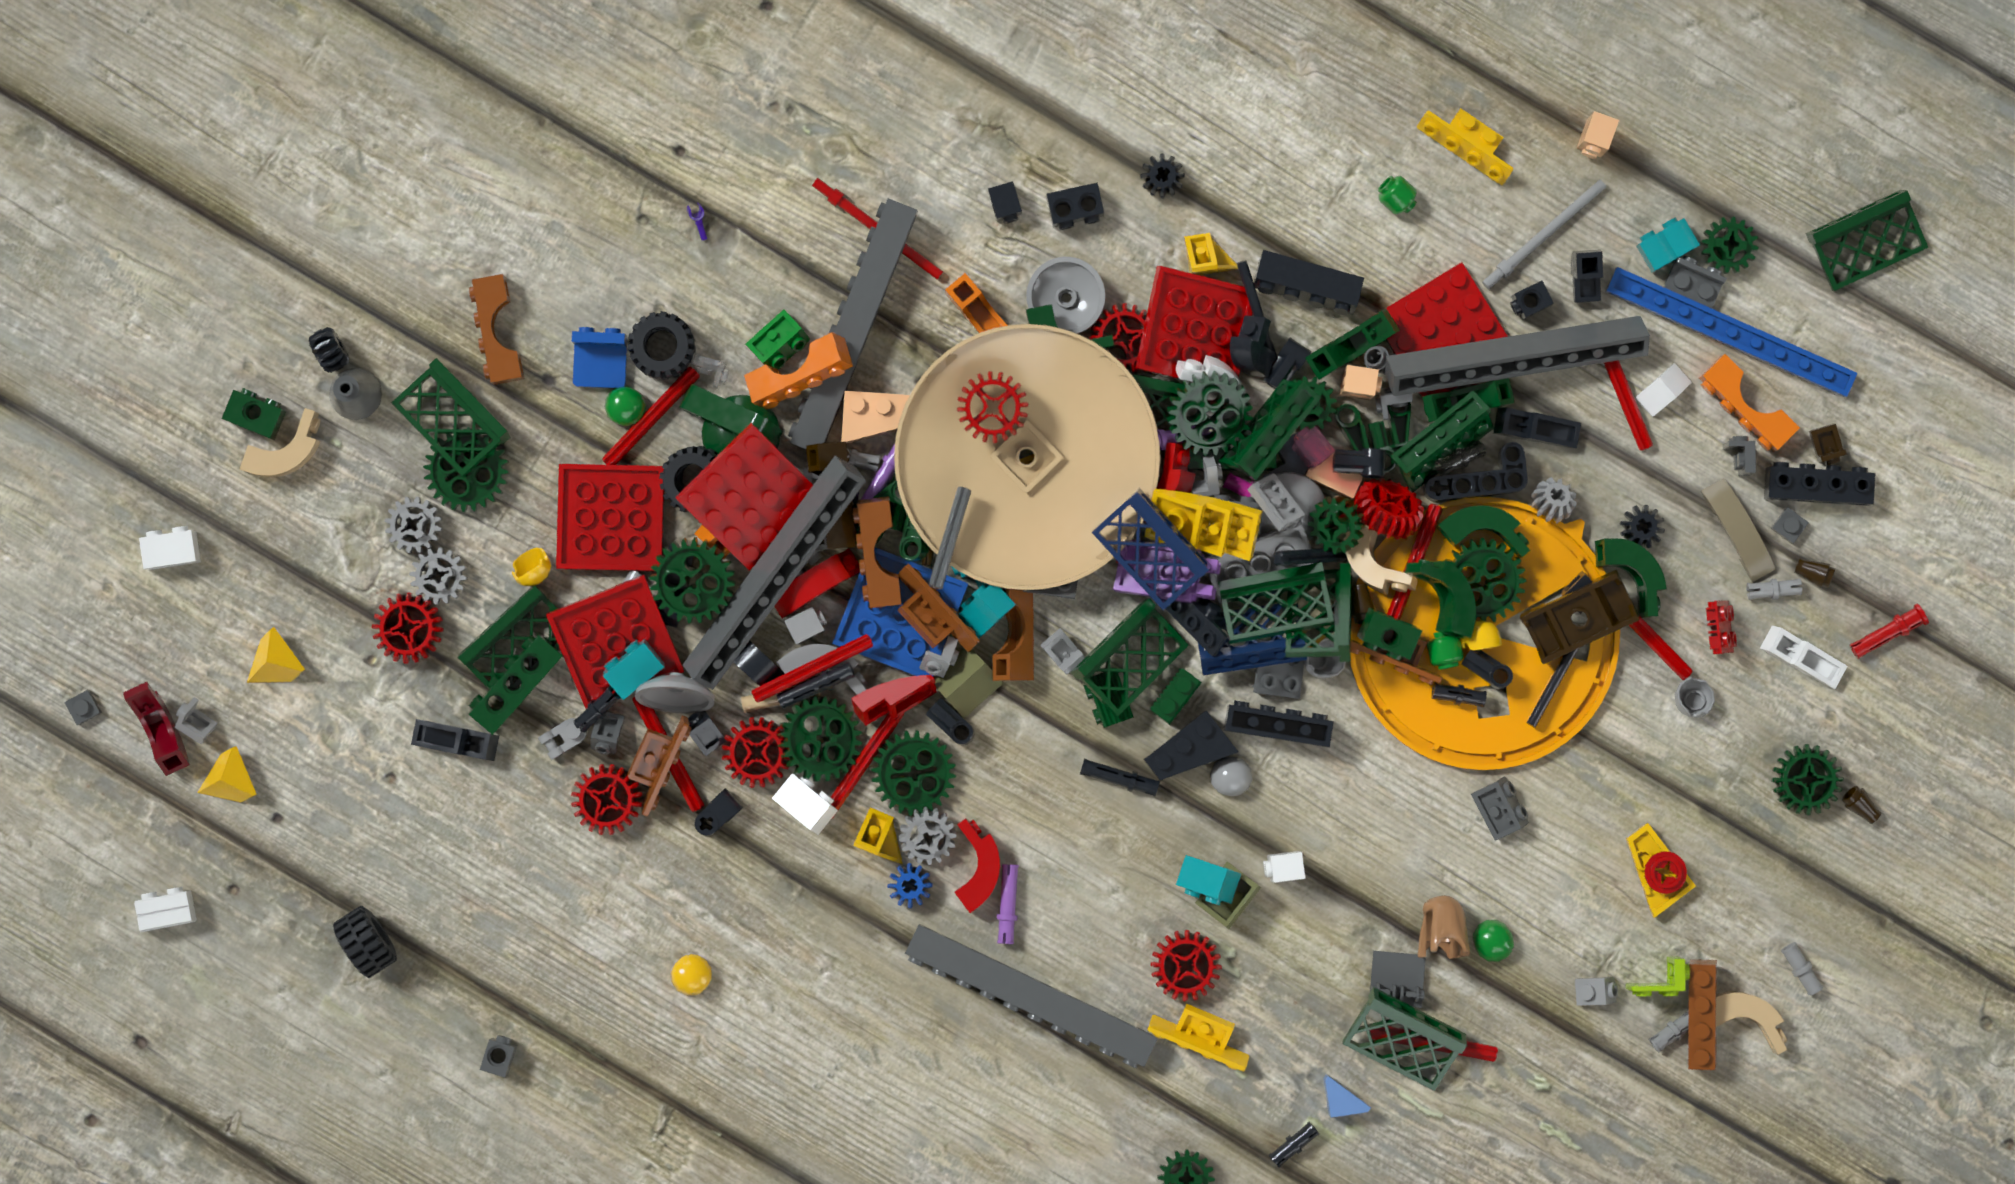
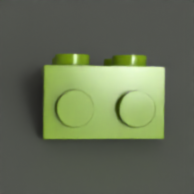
M1667 956V983H1626V989L1632 991V995L1652 996V991H1658L1662 996H1678V991H1685V980H1689V964H1685L1684 958Z

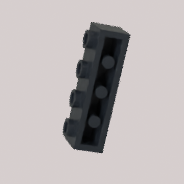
M1266 250L1262 251L1254 278L1255 288L1263 294L1274 293L1283 296L1289 301L1299 300L1306 302L1314 308L1324 307L1332 309L1339 315L1354 314L1364 282V277Z
M1773 462V466L1765 468L1764 499L1861 506L1874 504L1876 473L1868 472L1866 467H1852V471H1842V466L1826 465V470L1815 469V464H1800L1799 468L1789 467L1788 462Z
M1234 700V705H1227L1224 731L1330 747L1334 721L1327 720L1328 715L1312 713V718L1301 716L1302 711L1286 709V713L1275 712L1276 707L1260 704V709L1249 708V702Z

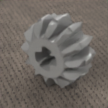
M1551 477L1546 482L1542 481L1537 485L1536 490L1532 493L1531 498L1534 501L1531 508L1539 509L1537 516L1543 514L1546 522L1553 519L1557 524L1562 519H1568L1577 504L1574 501L1576 493L1569 491L1571 484L1566 486L1562 484V478L1555 482Z

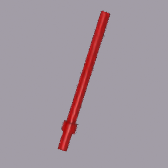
M819 178L814 181L812 186L828 198V202L835 207L838 205L867 228H876L878 222L844 197V193L837 188L834 190ZM905 244L902 254L938 280L943 271L909 245Z

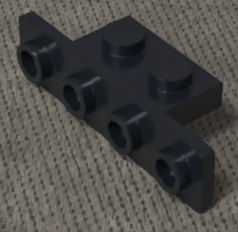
M1196 597V601H1192V603L1173 601L1166 610L1211 656H1217L1228 638L1227 634L1221 629L1226 625L1222 609L1209 599Z

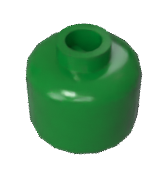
M1389 176L1378 188V200L1394 215L1402 212L1409 213L1417 203L1415 201L1417 190L1402 176Z
M1441 632L1433 633L1434 639L1427 642L1431 665L1438 666V670L1459 666L1458 662L1463 659L1460 639Z

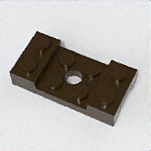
M1616 569L1592 580V583L1547 604H1540L1521 613L1520 619L1537 648L1542 664H1545L1639 621V614ZM1577 611L1584 612L1587 616V621L1581 625L1575 624L1572 620V615Z

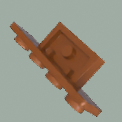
M907 564L899 572V578L914 595L897 611L932 648H935L950 633L955 639H958V642L967 652L971 651L980 642L975 631L963 623L957 612L941 599L936 589L926 583L922 574L917 569Z
M1388 630L1384 633V642H1388L1393 638V630ZM1351 639L1352 653L1359 655L1362 651L1370 654V660L1384 665L1385 661L1395 665L1394 670L1406 675L1410 671L1419 675V680L1433 685L1434 681L1440 683L1442 680L1440 675L1418 667L1427 644L1422 639L1418 640L1411 659L1402 657L1401 661L1387 656V650L1378 647L1377 651L1363 646L1362 643Z
M682 715L673 737L647 729L627 773L629 779L650 786L641 807L642 815L648 817L650 810L654 811L660 798L658 796L660 788H665L669 781L670 773L668 771L671 764L675 765L679 759L681 752L679 750L682 741L686 742L689 737L691 727L686 716Z

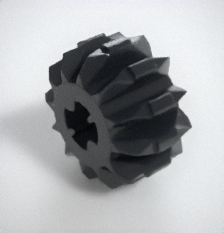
M1161 153L1159 157L1160 162H1157L1156 158L1151 156L1149 160L1152 166L1143 164L1142 168L1148 173L1140 174V179L1149 180L1142 187L1143 189L1153 187L1150 196L1153 197L1158 190L1160 191V198L1164 199L1165 190L1171 196H1174L1175 190L1172 186L1178 189L1182 188V183L1177 181V179H1184L1185 174L1176 172L1182 168L1181 163L1172 166L1175 159L1174 156H1171L1168 162H1165V155ZM1163 170L1162 173L1165 171L1168 173L1166 182H1162V179L1160 181L1156 179L1158 171Z
M330 327L319 329L309 337V346L312 349V353L324 371L332 373L344 368L349 363V354L334 329Z
M1636 505L1632 507L1633 514L1628 511L1624 513V516L1629 521H1620V526L1627 527V530L1620 533L1621 536L1629 534V541L1634 542L1636 540V543L1641 546L1644 542L1647 549L1652 547L1651 540L1656 543L1661 541L1660 537L1655 533L1665 532L1664 528L1657 527V524L1664 522V518L1655 520L1654 517L1658 514L1657 509L1648 514V505H1644L1642 511ZM1639 520L1642 524L1647 523L1648 528L1644 530L1646 534L1642 530H1637L1636 526L1640 525Z

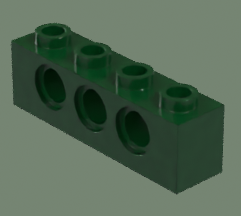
M540 633L535 637L530 635L521 645L524 650L519 656L516 657L513 654L504 664L506 670L500 677L495 674L486 685L489 688L483 696L478 694L468 705L471 708L469 716L492 735L563 656L562 652ZM528 656H535L539 660V664L534 669H528L524 666V659ZM518 676L521 679V685L516 689L509 688L506 684L508 677ZM494 695H498L503 698L504 704L502 707L495 709L489 705V699Z

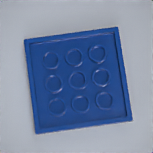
M874 547L878 562L886 570L899 574L907 564H910L922 574L923 579L929 585L933 572L932 569ZM859 573L832 644L841 647L868 634L873 642V647L859 653L860 655L914 676L931 675L919 668L926 651L941 656L948 636L935 648H932L897 611L914 595L900 578L901 605L870 608L869 601H864L862 586L867 585L866 575ZM946 575L943 588L936 590L939 592L941 599L958 612L968 583Z

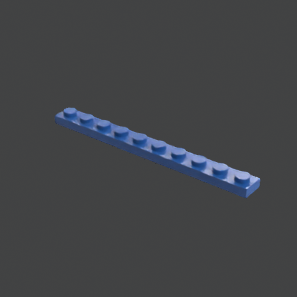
M1619 267L1615 268L1605 291L1844 398L1848 396L1857 376V372Z

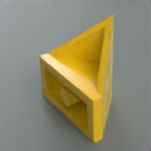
M1210 233L1184 236L1190 273L1206 275L1238 270L1236 262L1211 238Z
M275 627L271 628L261 638L247 683L292 682L305 670Z
M237 746L220 754L197 793L236 802H243L257 795Z
M870 807L853 846L903 865L893 823L894 817Z

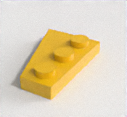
M1649 823L1644 824L1626 838L1653 918L1696 887L1687 875L1683 886L1673 893L1663 894L1649 887L1644 877L1645 864L1652 855L1662 851H1670ZM1669 861L1664 868H1655L1658 873L1662 874L1661 883L1665 880L1666 876H1676L1668 870Z

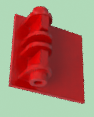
M1729 600L1708 602V607L1706 608L1707 621L1716 620V622L1707 623V626H1717V630L1708 631V634L1717 633V636H1709L1710 650H1713V654L1734 653V647L1737 646V637L1735 631H1732L1731 621H1734L1733 606L1729 605Z

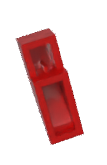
M919 675L879 684L857 694L851 700L855 714L867 726L886 713L894 720L937 693L932 675Z

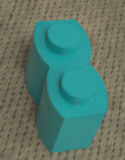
M1675 217L1662 225L1664 230L1657 234L1652 230L1640 237L1641 243L1636 247L1651 273L1700 246L1685 218L1678 221Z

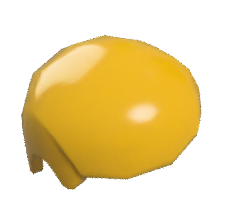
M536 547L530 549L514 560L513 567L515 573L512 571V575L516 582L522 586L540 584L550 573L551 561L543 548Z
M1475 621L1472 637L1460 638L1462 648H1465L1466 643L1470 650L1487 649L1502 645L1498 628L1493 623L1487 621Z
M696 954L681 957L671 971L673 986L678 992L686 996L700 994L708 987L712 979V968L706 959Z

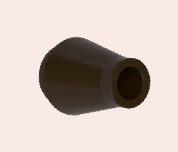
M1800 558L1794 573L1801 575L1820 588L1822 586L1828 588L1836 568L1830 567L1829 563Z
M1367 584L1352 586V618H1354L1355 624H1362L1368 608L1375 609Z
M1854 786L1842 798L1845 808L1867 820L1870 824L1876 822L1881 816V812L1877 809L1864 788L1860 789L1858 786Z

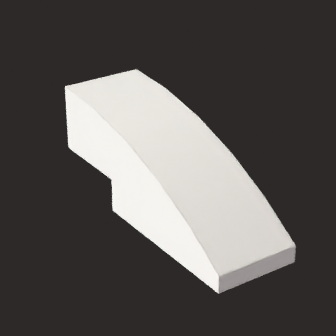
M1773 625L1760 649L1833 689H1836L1848 667L1812 644L1799 639L1783 628Z

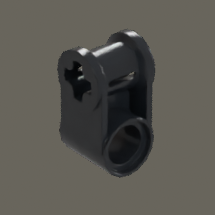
M725 788L696 817L695 829L701 835H712L725 823H728L743 806ZM703 817L705 819L711 817L714 820L711 823L713 826L712 830L707 828L702 830L700 828L702 826L700 820Z

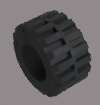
M663 311L660 313H649V316L640 318L641 321L638 324L635 323L632 327V333H629L628 350L630 358L635 366L645 375L667 380L670 377L675 378L682 371L685 372L688 369L689 363H692L694 359L693 354L696 351L695 338L688 325L677 315L668 314ZM658 331H668L677 340L676 352L672 357L664 361H657L650 357L646 348L649 338Z
M705 446L687 447L671 454L668 457V462H664L662 466L664 472H661L659 479H663L660 489L665 490L666 494L663 496L666 500H671L670 505L672 507H679V511L689 512L675 498L685 488L683 472L690 464H696L704 470L718 456L715 454V450L711 448L706 449Z
M360 905L333 923L334 933L341 948L354 967L365 977L371 978L397 961L396 950L389 936L376 917L367 908Z

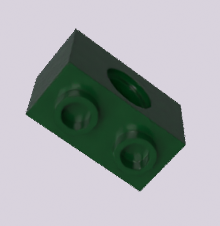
M242 388L241 392L233 390L221 419L275 440L287 412L280 409L281 403L266 398L265 402L256 399L257 393ZM259 406L261 414L257 419L252 420L249 416V411L252 407Z
M1369 607L1357 637L1363 641V646L1377 651L1378 647L1387 650V656L1401 661L1402 657L1411 659L1422 630L1415 625ZM1388 630H1393V638L1388 642H1384V633Z

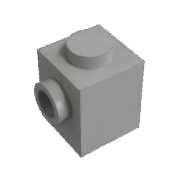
M814 607L784 621L796 645L824 632L823 625L827 624L821 610L815 611Z

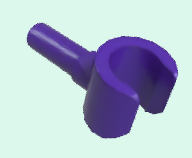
M697 202L699 211L692 213L688 205L687 212L690 218L695 221L702 241L708 238L702 220L704 210L701 204Z

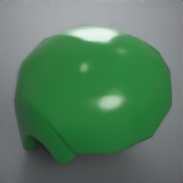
M624 386L613 389L608 394L604 408L607 417L612 422L627 427L636 424L644 415L646 403L640 392L631 387Z
M1486 920L1480 923L1473 933L1474 947L1479 956L1486 961L1500 962L1508 958L1514 948L1513 935L1508 926L1499 920Z

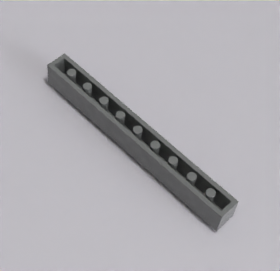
M889 198L886 204L881 202L876 217L880 218L876 228L871 227L866 239L867 242H870L866 252H861L856 266L860 267L856 277L852 275L848 283L847 290L850 291L847 301L842 300L838 308L837 315H840L837 326L832 324L829 333L833 332L845 338L853 366L846 369L844 374L830 377L824 380L820 386L810 388L811 391L808 399L803 397L798 408V412L802 413L798 423L793 422L788 436L792 438L790 443L806 449L807 445L826 443L844 399L845 391L848 389L917 217V209Z
M1641 316L1402 353L1386 356L1385 377L1393 396L1624 360L1648 356L1650 334Z
M837 456L833 457L729 600V604L724 607L684 662L683 666L692 679L712 690L716 687L866 480L855 466Z
M921 924L918 925L905 954L909 955L908 961L921 967L926 963L933 967V973L944 978L949 974L957 978L955 983L967 989H970L971 986L981 989L979 994L994 1001L995 997H998L1005 1001L1003 1006L1016 1012L1021 1008L1029 1012L1028 1018L1042 1023L1044 1019L1052 1023L1051 1028L1064 1035L1067 1031L1076 1034L1075 1040L1087 1046L1091 1042L1100 1046L1099 1051L1110 1057H1113L1116 1053L1124 1057L1123 1063L1137 1069L1138 1065L1145 1067L1158 1039L1149 1032Z

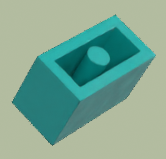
M981 585L961 605L964 610L958 616L966 626L971 627L975 631L979 639L1016 604L1000 587L989 585L986 588L984 585Z
M645 639L640 643L635 640L625 648L626 654L620 659L614 657L604 666L606 670L603 672V677L622 700L664 668V661Z
M1185 855L1176 885L1185 888L1184 893L1196 898H1199L1200 894L1206 895L1205 901L1220 905L1221 901L1231 904L1241 873Z

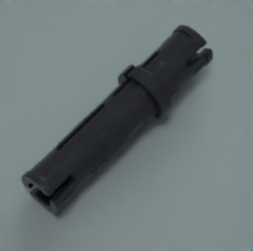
M849 662L830 671L824 670L821 672V675L778 693V701L781 707L785 709L828 689L831 691L835 689L836 685L855 678L854 670Z
M1084 758L1080 775L1128 788L1127 791L1129 792L1135 790L1152 795L1153 797H1156L1160 783L1159 780L1137 775L1138 772L1136 771L1130 773L1087 760L1086 758Z

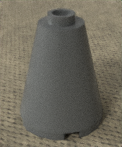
M350 368L342 371L334 378L330 386L329 398L332 407L339 415L350 420H361L368 418L378 409L381 404L382 390L380 383L372 373L361 368Z

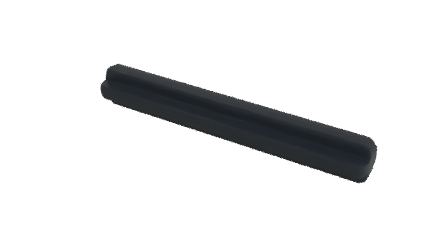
M1324 548L1276 551L1273 554L1275 558L1273 562L1277 566L1343 562L1348 559L1346 552L1343 553L1341 550L1339 553L1333 554L1332 548L1328 551H1324Z

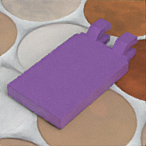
M1126 545L1121 550V555L1124 559L1136 560V545ZM1140 546L1139 560L1154 561L1155 547ZM1158 547V561L1173 562L1174 552L1169 547ZM1205 558L1211 565L1207 573L1220 574L1221 563L1215 559ZM1118 562L1113 590L1120 593L1150 597ZM1139 564V575L1143 579H1154V565ZM1158 565L1157 580H1172L1173 566ZM1176 566V581H1188L1194 576L1188 567ZM1199 578L1174 601L1192 603V601H1196V597L1215 600L1216 589L1212 585L1200 584ZM1147 583L1153 589V584ZM1157 584V594L1161 599H1168L1172 595V585ZM1176 585V591H1177L1182 585Z

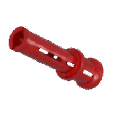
M1917 603L1913 606V609L1902 615H1895L1892 618V622L1851 643L1849 646L1856 658L1860 659L1900 635L1902 637L1908 636L1911 630L1920 625H1928L1929 620L1924 610Z

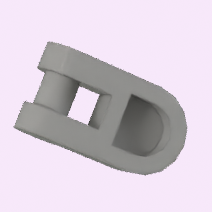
M570 718L538 737L542 745L545 744L549 753L547 754L551 760L575 747L586 738L587 731L584 733L580 731L585 725L584 723L577 729L574 725L576 718ZM559 734L565 742L560 746L553 739Z

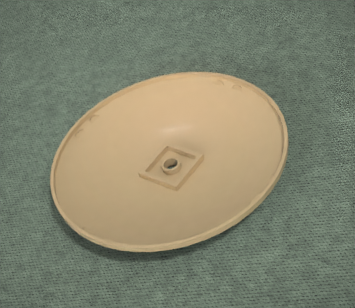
M1034 324L1009 325L990 329L963 340L945 352L922 375L913 388L899 420L894 452L895 475L900 497L911 523L921 538L937 555L957 488L960 486L971 490L950 562L952 567L975 580L993 586L1019 590L1046 589L1081 579L1114 558L1091 532L1139 488L1152 500L1153 490L1156 489L1159 477V438L1151 408L1143 391L1129 371L1112 354L1095 342L1064 329ZM989 371H992L993 379L997 380L998 373L1002 372L1003 378L1001 381L1006 382L1007 378L1012 376L1013 380L1009 385L1014 387L1015 384L1020 383L1021 387L1016 390V393L1026 392L1025 397L1019 398L1020 403H1029L1028 407H1021L1020 412L1027 413L1028 417L1019 416L1018 421H1021L1024 426L1022 428L1017 424L1013 426L1017 431L1015 436L1010 430L1006 431L1005 433L1008 436L1006 441L1003 440L1002 434H998L997 443H993V435H988L987 442H983L984 434L981 432L976 439L972 436L976 429L972 427L966 432L964 428L970 422L968 420L965 422L959 421V418L966 416L965 411L957 412L958 407H965V402H959L958 397L967 398L968 395L961 389L963 387H966L968 390L973 388L968 382L970 379L974 380L976 384L980 383L977 376L980 373L983 375L984 381L989 380ZM999 385L982 387L986 394L992 398H997L1007 390ZM976 393L972 397L970 404L973 418L983 409V402ZM983 396L988 408L982 414V417L987 413L991 415L993 412V415L997 414L1002 418L997 407L1004 398H1001L999 401L994 400L993 402V400H988ZM1010 397L1002 407V411L1009 421H1011L1015 412L1013 397ZM988 417L979 424L981 427L990 430L1004 427L995 417ZM1024 449H1030L1034 453V460L1028 465L1021 463L1019 460V454ZM1131 505L1122 511V522L1137 523V512ZM1119 515L1111 522H1118ZM1107 525L1100 531L1107 540H1118V526ZM1122 526L1121 541H1130L1137 532V527ZM1111 544L1117 550V544Z

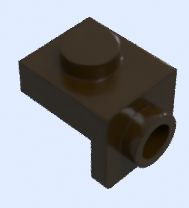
M1835 423L1809 431L1817 461H1825L1826 465L1842 461L1841 456L1847 455L1846 449H1843Z

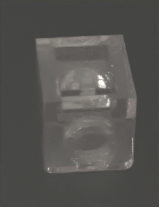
M694 354L691 364L693 367H697L696 372L708 376L715 372L716 375L713 382L715 389H720L721 384H726L729 370L725 369V362Z

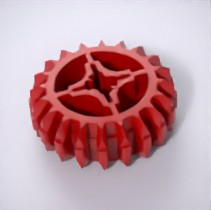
M1123 303L1122 311L1118 312L1117 305H1112L1113 314L1104 309L1103 315L1106 319L1103 320L1099 317L1096 321L1101 326H1091V331L1098 334L1097 336H1089V340L1103 337L1105 328L1112 321H1115L1117 334L1113 337L1114 348L1122 349L1127 360H1117L1126 369L1127 366H1131V371L1136 373L1137 369L1135 367L1138 356L1134 357L1132 344L1142 338L1145 325L1143 318L1147 311L1143 309L1140 315L1136 314L1137 305H1133L1132 311L1129 312L1127 311V303ZM1122 318L1136 321L1143 329L1129 330ZM1121 328L1126 336L1132 337V340L1128 341V350L1123 342L1117 341V338L1121 337Z
M989 371V380L984 381L983 375L980 373L977 375L980 383L976 384L974 380L970 379L968 382L973 388L971 390H968L966 387L961 389L968 395L967 398L958 397L959 402H965V407H958L957 412L965 411L966 416L959 418V421L965 422L968 420L970 422L964 429L968 432L974 427L976 431L972 437L975 439L981 432L984 434L983 442H987L988 435H993V443H997L998 434H1002L1003 440L1006 441L1008 440L1006 431L1010 430L1015 436L1017 431L1013 426L1015 424L1021 428L1024 426L1021 421H1018L1019 416L1028 417L1027 413L1020 412L1021 407L1029 406L1028 402L1020 403L1019 399L1025 397L1026 392L1016 393L1021 384L1017 383L1014 387H1011L1009 384L1013 380L1012 376H1009L1006 382L1001 381L1003 378L1002 372L998 373L997 380L993 379L992 371ZM999 385L1007 390L997 398H992L986 394L982 387ZM976 393L983 402V409L973 418L970 404L972 397ZM983 396L988 400H993V402L994 400L999 401L1001 398H1004L997 407L1002 418L997 414L993 415V412L991 415L987 413L982 417V414L988 408ZM1010 397H1013L1015 412L1013 418L1009 421L1004 415L1002 407ZM988 417H995L1004 427L990 430L981 427L979 424Z
M1371 478L1369 482H1364L1355 495L1354 505H1358L1356 513H1363L1364 515L1360 518L1361 523L1369 526V530L1376 531L1378 535H1385L1387 539L1391 536L1396 540L1400 537L1406 539L1409 535L1413 536L1423 521V511L1425 508L1421 506L1422 501L1416 498V493L1410 492L1409 487L1401 486L1400 482H1392L1390 478L1387 481L1383 478L1378 480Z
M407 593L406 601H404L402 594H397V603L392 598H388L389 608L384 605L379 606V609L384 612L383 616L379 614L374 615L375 619L381 621L380 625L372 624V629H380V633L374 634L373 639L382 638L383 641L378 643L377 648L382 649L387 646L388 648L384 652L386 657L395 652L393 661L398 662L401 655H403L404 664L409 663L410 656H412L415 663H418L420 659L419 653L427 659L429 657L426 651L427 648L433 652L437 650L431 643L432 641H442L440 637L435 636V633L444 632V628L436 627L435 623L442 622L443 618L433 617L439 611L437 607L428 610L432 603L431 600L421 604L423 600L422 595H417L415 601H413L412 593ZM407 606L419 609L426 619L414 621L407 611ZM399 609L398 624L388 629V622L391 616ZM409 621L408 624L419 625L410 630L409 636H407V632L398 631L406 626L405 622ZM428 627V634L424 642L417 647L418 632ZM402 636L406 644H408L409 650H402L396 647L389 637Z
M751 717L749 718L750 726L748 727L743 720L739 722L742 728L741 731L736 727L731 728V731L735 734L734 738L729 735L725 736V739L730 741L731 745H723L722 750H730V755L722 756V760H731V764L727 765L725 769L728 771L735 768L736 771L731 777L735 779L739 774L742 775L741 785H744L748 778L751 779V788L755 787L756 780H759L760 787L764 788L766 785L764 779L768 778L769 782L773 785L775 784L774 774L779 778L784 777L779 769L782 767L789 770L790 767H787V764L783 763L784 759L790 760V758H781L786 749L778 747L779 757L777 763L774 764L768 757L767 751L774 741L777 742V745L783 743L784 738L777 736V734L783 731V728L779 726L774 731L772 728L775 721L773 720L769 722L767 727L764 726V717H760L759 725H755V719ZM761 730L769 735L760 743H754L745 734ZM739 741L747 749V756L740 765L736 758V747ZM767 742L761 752L767 763L763 759L759 760L758 757H756V760L751 759L748 763V760L753 755L752 748L748 743L751 746L756 745V748H758L759 745L763 746ZM760 762L770 771L761 775H754L745 770L753 763Z
M600 764V773L598 774L594 767L589 768L592 777L589 778L588 775L582 773L581 778L585 783L575 782L574 784L577 788L581 789L580 793H571V796L579 797V802L571 803L572 807L580 806L581 809L574 813L575 817L584 815L585 818L581 820L580 824L584 826L590 821L589 831L591 832L595 830L596 826H599V835L604 834L605 827H608L610 835L615 834L614 826H617L618 830L623 832L625 829L622 822L625 821L627 825L631 826L633 821L629 816H639V813L633 810L634 806L642 807L641 802H635V797L643 796L642 792L634 793L633 791L634 788L640 785L639 782L630 785L629 781L631 779H629L628 775L625 778L623 777L625 768L621 767L616 774L614 773V764H610L608 772H606L605 765ZM600 778H613L611 784L604 791L590 787ZM620 783L627 791L628 805L623 804L617 798V790ZM607 792H611L610 799L619 806L607 804V807H603L604 801L598 795H607ZM586 794L593 797L597 802L594 816L587 808ZM610 808L623 812L614 821H601L603 815Z
M1185 930V938H1180L1179 931H1175L1176 940L1172 941L1168 935L1165 936V940L1169 943L1166 947L1158 942L1157 946L1163 950L1161 954L1153 951L1152 955L1159 958V962H1150V966L1158 967L1159 971H1154L1151 975L1152 977L1161 976L1162 979L1156 982V986L1160 987L1165 983L1167 985L1163 990L1165 995L1171 989L1174 990L1172 994L1174 1000L1177 999L1179 993H1182L1183 1001H1187V993H1191L1193 1000H1197L1196 991L1200 990L1203 996L1207 995V991L1203 988L1205 985L1214 989L1215 985L1210 982L1211 977L1219 980L1220 976L1213 973V970L1222 969V965L1214 964L1213 960H1218L1221 956L1220 954L1211 955L1210 952L1216 949V945L1212 944L1207 948L1205 946L1209 941L1207 936L1200 942L1198 941L1200 933L1197 931L1193 939L1190 938L1189 930ZM1180 944H1193L1196 946L1193 951L1185 956H1181L1172 950ZM1202 951L1205 953L1208 962L1206 975L1196 968V961ZM1166 956L1176 963V971L1170 980L1167 978L1164 970ZM1175 957L1184 961L1191 959L1193 963L1190 965L1193 966L1192 969L1197 974L1188 970L1181 972L1179 968L1182 966L1179 965L1180 962ZM1187 975L1193 976L1200 981L1191 987L1176 985L1179 980Z

